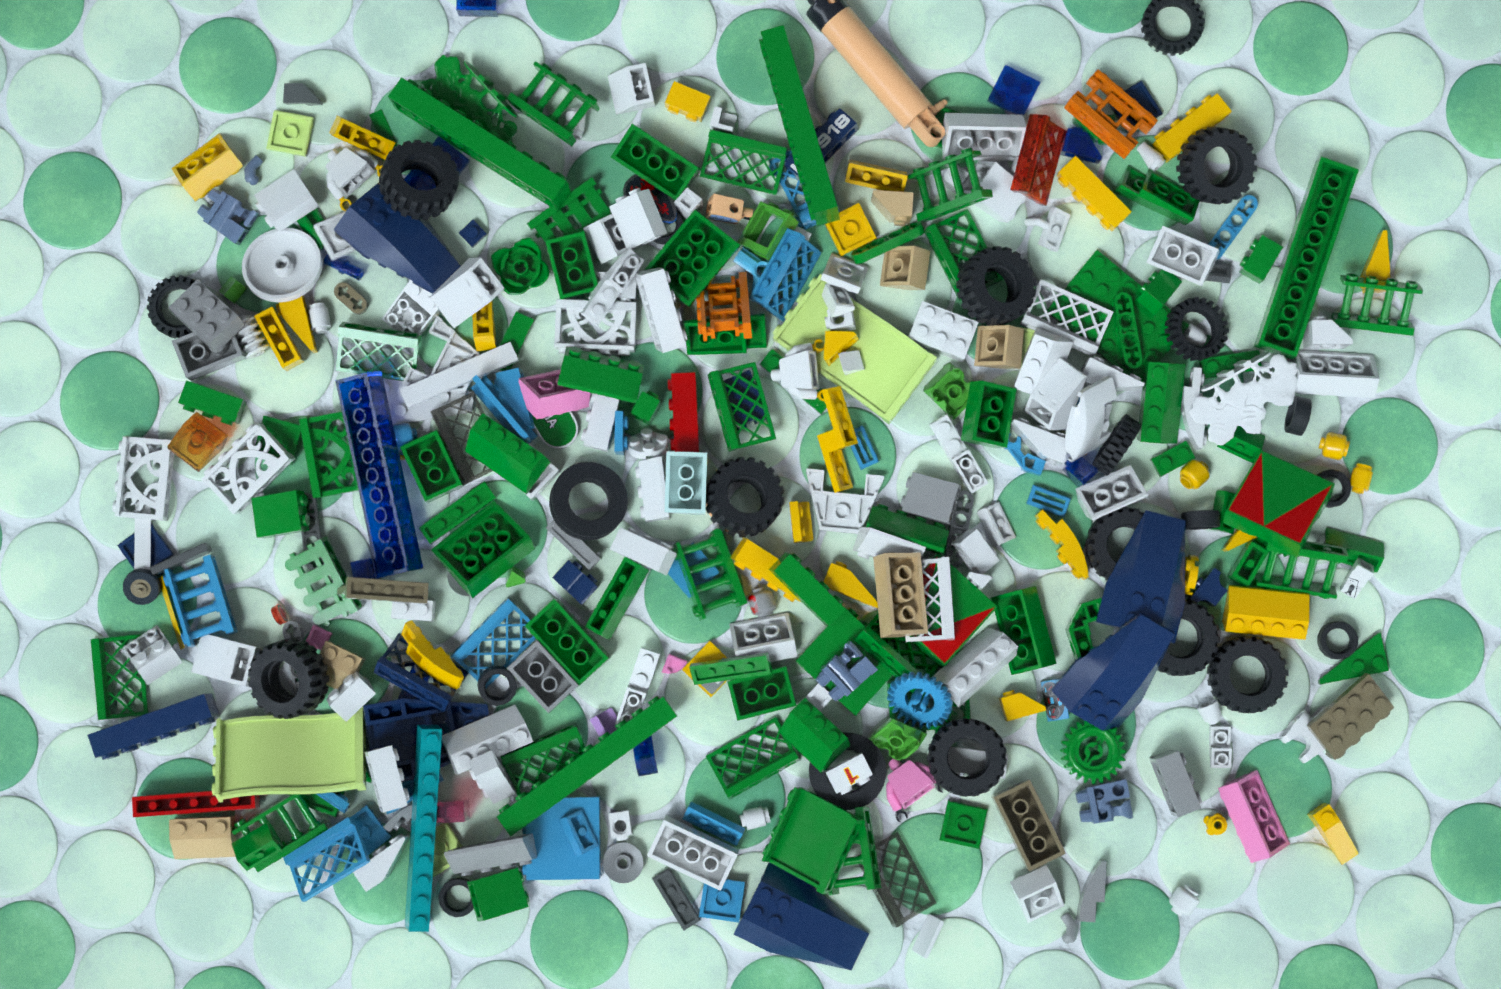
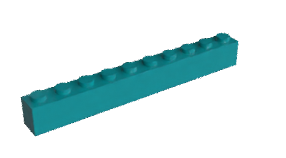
M417 725L405 927L409 932H429L442 729L438 725Z

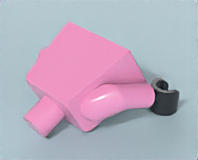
M895 759L888 763L893 772L887 776L889 782L886 784V796L892 810L896 811L895 817L898 822H900L898 818L900 813H904L906 818H908L907 812L904 809L933 788L943 793L939 789L940 785L930 773L928 765L920 762L913 763L911 760L902 764L900 760Z

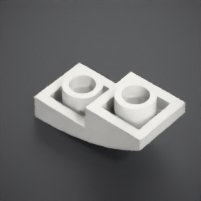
M1210 725L1211 768H1231L1230 725Z

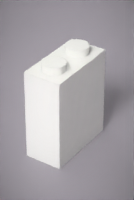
M295 169L254 195L258 201L256 203L257 208L262 214L265 212L267 215L264 217L270 228L274 226L278 232L319 207Z
M640 188L634 189L629 192L630 196L619 197L615 200L616 203L610 206L627 249L640 248L667 234L649 189L642 191Z

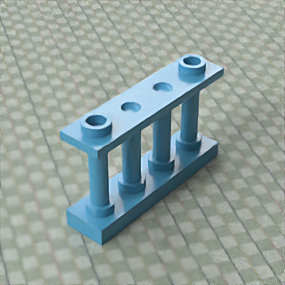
M213 555L204 556V562L201 566L176 574L171 569L164 570V583L166 587L170 588L183 631L181 639L184 644H187V647L196 646L194 639L221 630L229 635L238 633L218 565ZM202 573L208 574L210 581L207 585L179 593L176 582ZM208 592L214 593L216 601H213V604L185 612L182 601ZM214 611L220 612L222 620H219V623L191 632L188 620Z

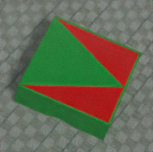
M1260 450L1227 507L1223 523L1248 535L1259 537L1270 545L1298 557L1310 536L1313 524L1320 518L1330 500L1335 484Z
M937 553L932 557V559L941 558L943 556ZM937 563L928 564L924 571L933 577L938 571ZM950 564L955 640L915 642L919 649L940 668H943L998 607L952 564ZM923 574V584L925 586L930 579ZM932 581L925 591L934 598L939 592V587ZM925 594V605L927 606L932 599ZM938 596V597L936 598V600H937L939 603H940V596ZM933 602L926 611L935 618L940 613V606ZM927 615L928 626L933 621V619ZM940 615V617L937 619L940 623H941V615ZM934 622L928 631L933 636L942 635V627Z

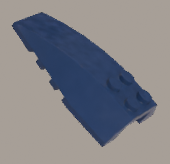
M377 183L349 206L335 226L334 231L363 257L377 261L378 265L390 268L398 276L412 280L413 284L433 294L461 265L428 220H423L422 217L414 220L411 216H402L398 210L396 212L392 210V205L386 204L384 201L385 195L381 194L380 184Z
M1145 510L1105 584L1096 622L1120 628L1139 613H1143L1172 630L1174 637L1171 643H1175L1185 606V520Z
M1139 613L1120 627L1117 633L1105 638V641L1098 647L1094 646L1083 658L1079 657L1054 685L1052 692L1069 712L1100 730H1111L1115 727L1118 729L1143 700L1174 637V632L1143 613Z
M398 699L363 706L369 751L392 745L394 749L396 748L399 760L396 763L397 767L403 771L404 781L414 780L417 725H438L442 729V735H445L489 716L488 705L480 703L450 702L445 712L418 699ZM442 740L440 768L451 764Z
M768 862L751 901L734 931V935L770 953L852 970L869 933L824 894L816 891L817 889L814 886Z

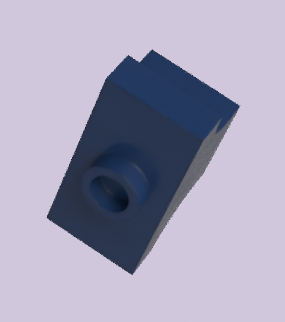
M1211 568L1204 578L1200 577L1197 580L1193 594L1186 600L1204 601L1211 607L1216 606L1228 591L1220 584L1219 576L1221 572L1216 568Z

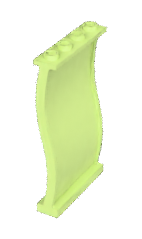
M821 274L818 278L814 277L808 285L810 287L806 294L802 293L796 301L798 303L794 310L791 308L784 317L786 319L782 326L779 324L772 333L774 335V342L781 345L787 351L795 345L813 344L817 339H821L823 342L817 343L816 347L818 349L824 348L825 331L831 330L830 328L827 329L825 324V317H828V308L823 300L822 293L827 282L821 280ZM851 298L855 306L853 314L856 330H851V332H854L859 340L846 352L859 350L865 370L845 375L840 358L828 366L824 360L823 350L821 353H816L818 373L835 385L841 386V389L881 417L883 421L890 424L936 363L937 357L927 352L898 329ZM844 317L836 318L835 323H842Z
M363 707L347 722L337 713L301 715L291 719H279L273 715L229 720H221L220 718L216 720V726L213 727V735L216 738V745H213V756L216 757V764L212 765L213 776H215V783H212V794L216 796L219 802H223V799L252 795L318 794L358 789V791L366 790V730Z

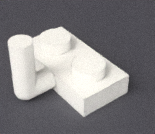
M1051 207L1046 221L1041 218H1026L1025 225L1043 228L1038 244L1053 252H1058L1070 214L1056 207Z

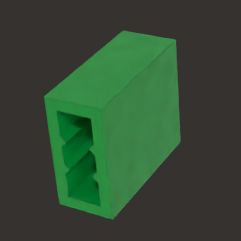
M293 490L251 498L257 538L265 539L309 531L310 517L307 514L306 506L308 501L304 491Z
M511 868L467 882L477 921H485L528 907L529 896L527 891H524L522 884L524 882L523 874L518 868Z

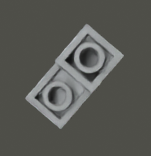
M412 805L398 812L383 828L388 832L393 831V829L397 831L404 823L403 817L410 821Z

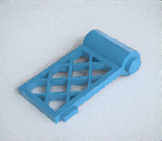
M774 158L769 161L771 171L777 169L775 164L780 162L781 159ZM788 170L782 172V175L785 177L784 180L781 177L780 185L797 216L795 217L799 222L797 226L803 228V230L815 226L816 221H811L807 203L805 202V204L797 207L794 202L796 194L804 196L803 192L798 191L800 181L798 180L795 189L788 188L785 184L787 177L796 179V177L789 174Z

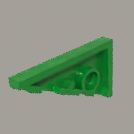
M1381 633L1373 635L1370 640L1358 647L1350 657L1344 658L1332 670L1325 673L1318 680V684L1361 677L1365 673L1371 675L1389 671Z

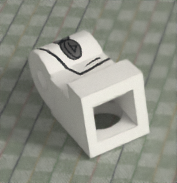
M1357 558L1342 582L1340 592L1355 599L1362 587L1373 576L1374 566Z

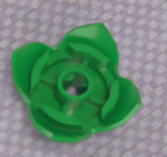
M532 238L520 239L515 243L514 247L500 248L491 255L492 267L500 276V283L508 295H521L531 288L541 286L549 278V267L542 260L540 247ZM524 264L526 270L518 273L519 271L516 267Z

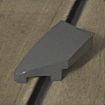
M284 83V104L323 105L322 100L305 84Z

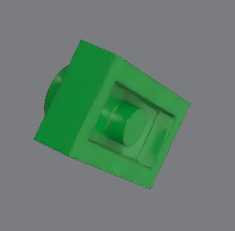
M1184 441L1150 461L1158 476L1162 477L1196 457L1187 441Z

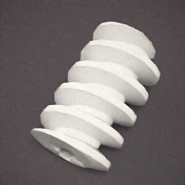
M255 315L239 317L245 326L237 333V337L243 338L240 340V344L245 346L243 352L248 353L246 359H252L264 354V350L269 347L268 344L262 345L266 338L259 337L263 331L255 329L259 326L258 322L253 323Z

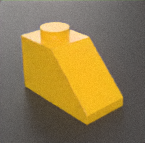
M1014 690L1004 692V697L999 698L1005 721L1047 711L1046 707L1022 693H1015Z

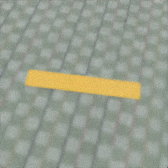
M161 576L158 578L180 650H182L185 646L181 639L163 577Z

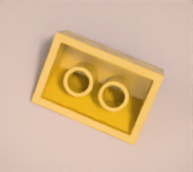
M219 133L171 169L184 189L194 201L205 197L212 188L220 186L229 176L238 173L243 165Z

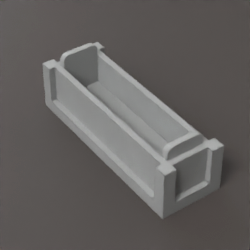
M554 520L546 527L589 570L601 560L598 557L601 554L600 552L595 554L582 540L566 534L558 527Z

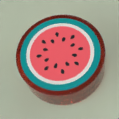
M280 604L271 608L272 616L279 625L288 622L286 612Z

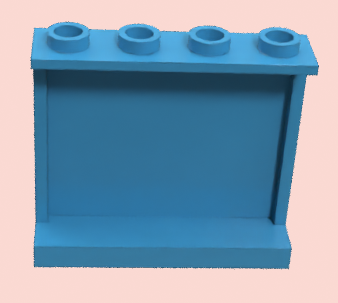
M600 796L565 797L522 828L523 834L533 833L537 858L531 860V864L523 865L522 867L526 880L601 878ZM582 809L599 846L576 856L559 820Z

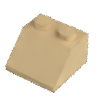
M873 190L871 202L889 223H894V226H906V224L910 223L913 208L912 192Z
M898 246L885 252L880 286L903 290H925L930 251L917 246Z
M1011 325L978 326L974 366L1020 369L1024 329Z
M325 641L319 653L324 658L322 660L324 665L327 664L328 667L326 673L329 675V682L326 685L334 689H338L348 675H353L355 672L359 673L365 661V658L331 641Z

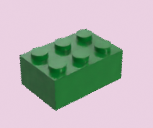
M582 231L546 240L560 299L592 292L598 283L585 232Z
M982 380L970 382L961 441L991 448H1007L1017 389Z
M435 430L400 447L425 502L430 503L464 487L439 431Z
M786 666L774 669L768 675L727 681L737 721L796 706Z

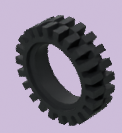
M1152 0L1141 20V25L1143 26L1141 31L1145 34L1144 40L1149 41L1148 45L1150 47H1155L1154 51H1162L1163 55L1171 53L1170 56H1175L1176 53L1181 55L1185 51H1189L1195 46L1204 31L1205 18L1202 17L1204 15L1203 10L1200 11L1199 9L1200 4H1195L1194 0ZM1166 7L1182 9L1190 19L1189 34L1183 39L1175 41L1163 38L1155 26V18L1160 10Z
M174 275L170 276V279H162L163 282L156 284V289L150 291L152 295L151 297L148 296L147 299L149 305H147L148 317L151 319L153 326L161 333L174 339L192 333L186 325L170 324L162 313L163 301L169 293L180 289L187 290L195 282L192 278L179 275V277Z
M1188 298L1173 307L1166 317L1168 320L1165 321L1164 326H1168V328L1164 331L1165 334H1170L1166 340L1167 342H1173L1170 347L1172 350L1178 349L1176 352L1178 356L1184 354L1183 359L1187 360L1190 358V361L1207 359L1217 354L1225 346L1224 342L1228 339L1227 336H1224L1229 333V329L1224 328V326L1228 325V322L1221 319L1225 316L1224 312L1218 314L1217 311L1221 308L1218 305L1213 308L1214 302L1210 300L1206 303L1207 298ZM1187 313H1199L1209 322L1211 338L1207 345L1196 346L1185 338L1182 332V320Z
M1125 414L1100 448L1091 466L1108 476L1127 452L1129 446H1131L1142 424Z

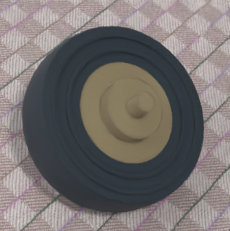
M135 569L126 576L123 582L124 595L134 604H149L157 598L160 592V581L157 575H152V572L148 569Z

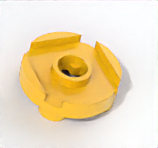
M1192 554L1185 557V594L1187 595L1193 594L1190 589H1195L1199 566H1195V561H1199V557Z

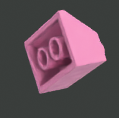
M561 369L519 378L518 381L526 408L536 419L589 407L590 393L557 385Z

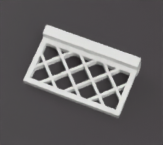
M1040 279L1036 288V295L1032 298L1034 302L1023 316L1020 325L1035 330L1037 327L1074 341L1072 348L1093 357L1098 350L1113 311ZM1042 286L1050 289L1051 297L1042 300L1039 293ZM1065 295L1068 297L1070 305L1060 308L1056 297ZM1054 299L1057 310L1047 313L1043 302ZM1041 304L1044 312L1043 315L1037 317L1030 313L1033 306ZM1085 304L1089 313L1079 316L1075 305ZM1072 307L1075 318L1065 321L1062 310ZM1100 311L1107 314L1104 322L1096 323L1094 313ZM1059 312L1062 323L1057 325L1051 323L1048 315ZM1090 315L1094 326L1084 329L1080 318ZM1077 320L1081 331L1073 333L1069 331L1067 323ZM1095 328L1098 334L1096 342L1088 340L1085 332Z
M949 557L922 559L921 563L924 564L922 573L930 579L924 586V593L932 599L927 604L926 610L933 602L940 606V613L935 618L926 611V614L933 619L928 625V629L936 622L942 627V635L933 636L928 631L927 634L929 636H923L924 634L918 637L905 636L906 642L955 640ZM937 563L938 571L933 577L924 571L928 564ZM932 581L939 587V592L934 598L925 591ZM938 596H940V603L936 600ZM940 615H941V623L937 620V619L940 617Z

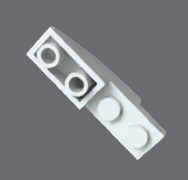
M628 248L588 297L590 300L581 314L594 325H599L618 295L625 291L644 262V259Z
M1197 367L1190 370L1189 387H1183L1181 414L1191 444L1195 450H1200L1207 442V434L1204 433V429L1208 424L1195 423L1189 412L1193 408L1195 398L1203 397V394L1200 393V385L1203 386L1204 374L1202 373V368Z
M944 414L931 422L929 426L938 439L939 445L970 493L972 494L987 485L988 481L970 450L961 441V437L949 416Z
M641 646L615 725L624 719L628 722L633 718L631 714L643 707L660 652Z

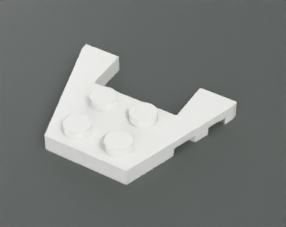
M436 316L429 334L445 340L447 343L430 376L480 355L471 345L457 335L451 327L444 323L439 316ZM410 367L402 384L406 387L429 376ZM471 382L449 392L466 394Z
M806 468L819 530L858 534L860 527H863L884 476L866 474L864 495L823 491L824 470Z

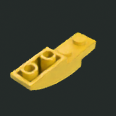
M1043 509L1035 515L1037 519L1035 522L1041 529L1044 530L1046 528L1050 533L1049 537L1055 544H1061L1056 550L1058 553L1057 558L1064 565L1067 563L1072 568L1071 573L1078 580L1080 578L1086 580L1089 577L1088 568L1077 538L1063 519L1055 523Z
M412 620L406 622L401 635L409 644L406 650L408 656L423 671L437 681L453 689H459L464 676L462 671L452 662L450 655L442 647L434 650L432 643L424 637L421 629Z

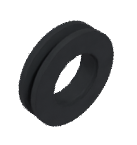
M595 462L577 463L564 470L554 483L549 497L550 512L555 523L566 534L580 540H597L609 535L624 518L628 505L627 491L620 477L612 469ZM589 482L601 487L608 499L606 513L595 520H585L575 515L569 504V493L574 486L579 483Z
M844 732L843 734L850 743L846 750L857 753L861 752L864 755L873 774L869 776L870 781L864 783L857 790L843 795L840 792L836 794L825 773L827 768L820 773L811 763H809V779L818 796L844 810H855V808L868 805L879 795L886 779V764L881 751L871 740L856 733Z

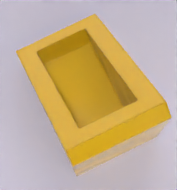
M825 331L824 360L828 366L839 358L838 353L846 352L859 340L854 332Z

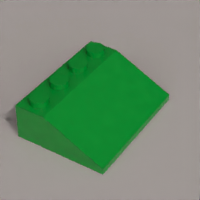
M694 210L644 270L661 267L664 268V271H668L671 280L668 283L670 291L673 290L675 297L690 307L741 245Z
M493 501L431 550L458 584L473 599L535 550L531 537Z

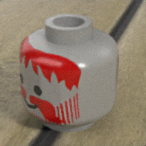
M764 587L752 590L753 594L748 597L751 613L758 615V618L774 614L773 610L776 609L777 605L773 592L771 590L765 591Z

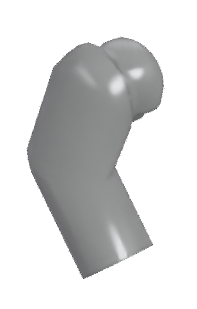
M1067 912L1060 918L1067 927L1066 933L1062 935V940L1064 943L1069 944L1077 939L1078 926L1069 912Z

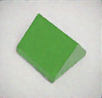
M231 276L219 292L235 304L247 288Z
M513 566L505 578L506 587L509 588L525 583V573Z

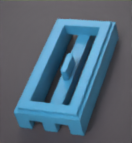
M863 425L855 428L858 446L866 463H862L855 445L850 446L860 470L878 463L879 460ZM861 431L871 453L872 461L869 460L857 432Z
M1032 485L1026 504L1064 518L1071 498ZM1035 491L1044 493L1046 495L1065 501V504L1055 502L1053 500L1044 498L1034 493ZM1034 498L1042 502L1051 504L1053 506L1062 508V512L1044 506L1042 504L1033 502L1032 499Z

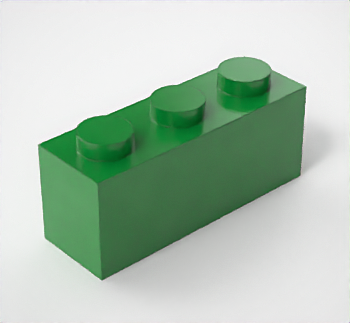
M187 380L178 401L186 411L194 413L195 410L202 412L201 416L213 419L214 416L221 418L220 422L230 426L233 423H240L247 403L243 399Z

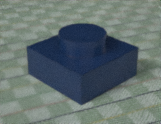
M474 220L469 222L459 232L461 237L472 248L487 236L486 232Z

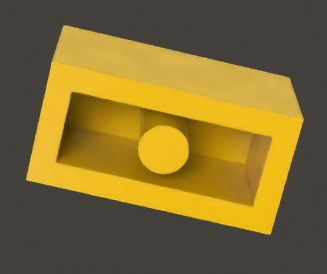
M674 81L666 98L665 107L672 114L678 115L680 113L685 115V118L695 123L697 121L702 122L710 104L711 96Z

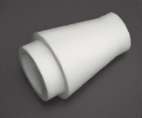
M1143 142L1137 148L1148 169L1156 171L1166 161L1163 158V154L1149 146L1146 142Z

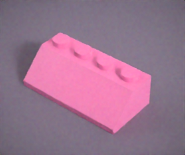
M1257 770L1231 780L1218 788L1220 797L1225 803L1229 817L1233 821L1237 835L1251 863L1270 858L1290 845Z

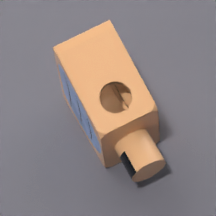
M713 194L707 201L705 218L712 221L737 224L741 219L750 220L753 215V208L743 207L744 200Z

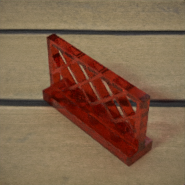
M1030 114L1010 190L1014 193L1023 194L1041 206H1047L1066 130L1050 121L1051 117L1047 115ZM1058 132L1057 139L1055 141L1054 133ZM1048 138H1049V142H1050V146H1049V147L1047 146V142H1046V140H1047ZM1052 151V158L1050 160L1049 152ZM1043 157H1044V161H1045V165H1044V166L1042 165V161H1041V159H1042ZM1047 170V177L1045 179L1044 171ZM1038 176H1039V179H1040V184H1039V185L1037 184V180H1036V178H1037ZM1042 189V196L1040 197L1039 190Z

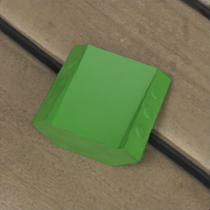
M950 362L944 365L934 378L924 386L923 391L954 420L966 408L970 381L964 376L961 369L956 368Z
M890 718L871 735L869 740L873 741L874 745L878 748L889 750V755L893 759L902 760L909 757L920 747L927 733Z

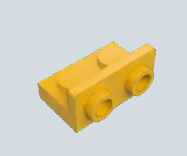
M789 502L793 543L813 541L809 502Z

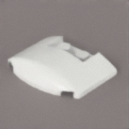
M1106 376L1080 390L1077 394L1080 397V402L1077 406H1072L1065 435V450L1071 455L1068 458L1070 462L1100 447L1111 434L1107 430L1109 427V415L1112 409V400L1117 398L1112 376Z

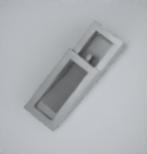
M1099 860L1088 876L1080 895L1076 920L1095 922L1096 902H1105L1107 861Z

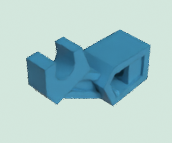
M1017 436L1015 443L1010 442L1008 439L1007 448L1004 449H1007L1021 467V471L1040 476L1046 461L1029 453L1024 456L1021 452V437ZM1025 458L1034 461L1031 469L1025 466Z

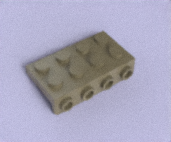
M1365 673L1306 726L1325 749L1327 757L1336 760L1344 756L1349 747L1357 744L1365 733L1372 731L1375 728V724L1388 717L1390 711L1395 707L1370 674Z

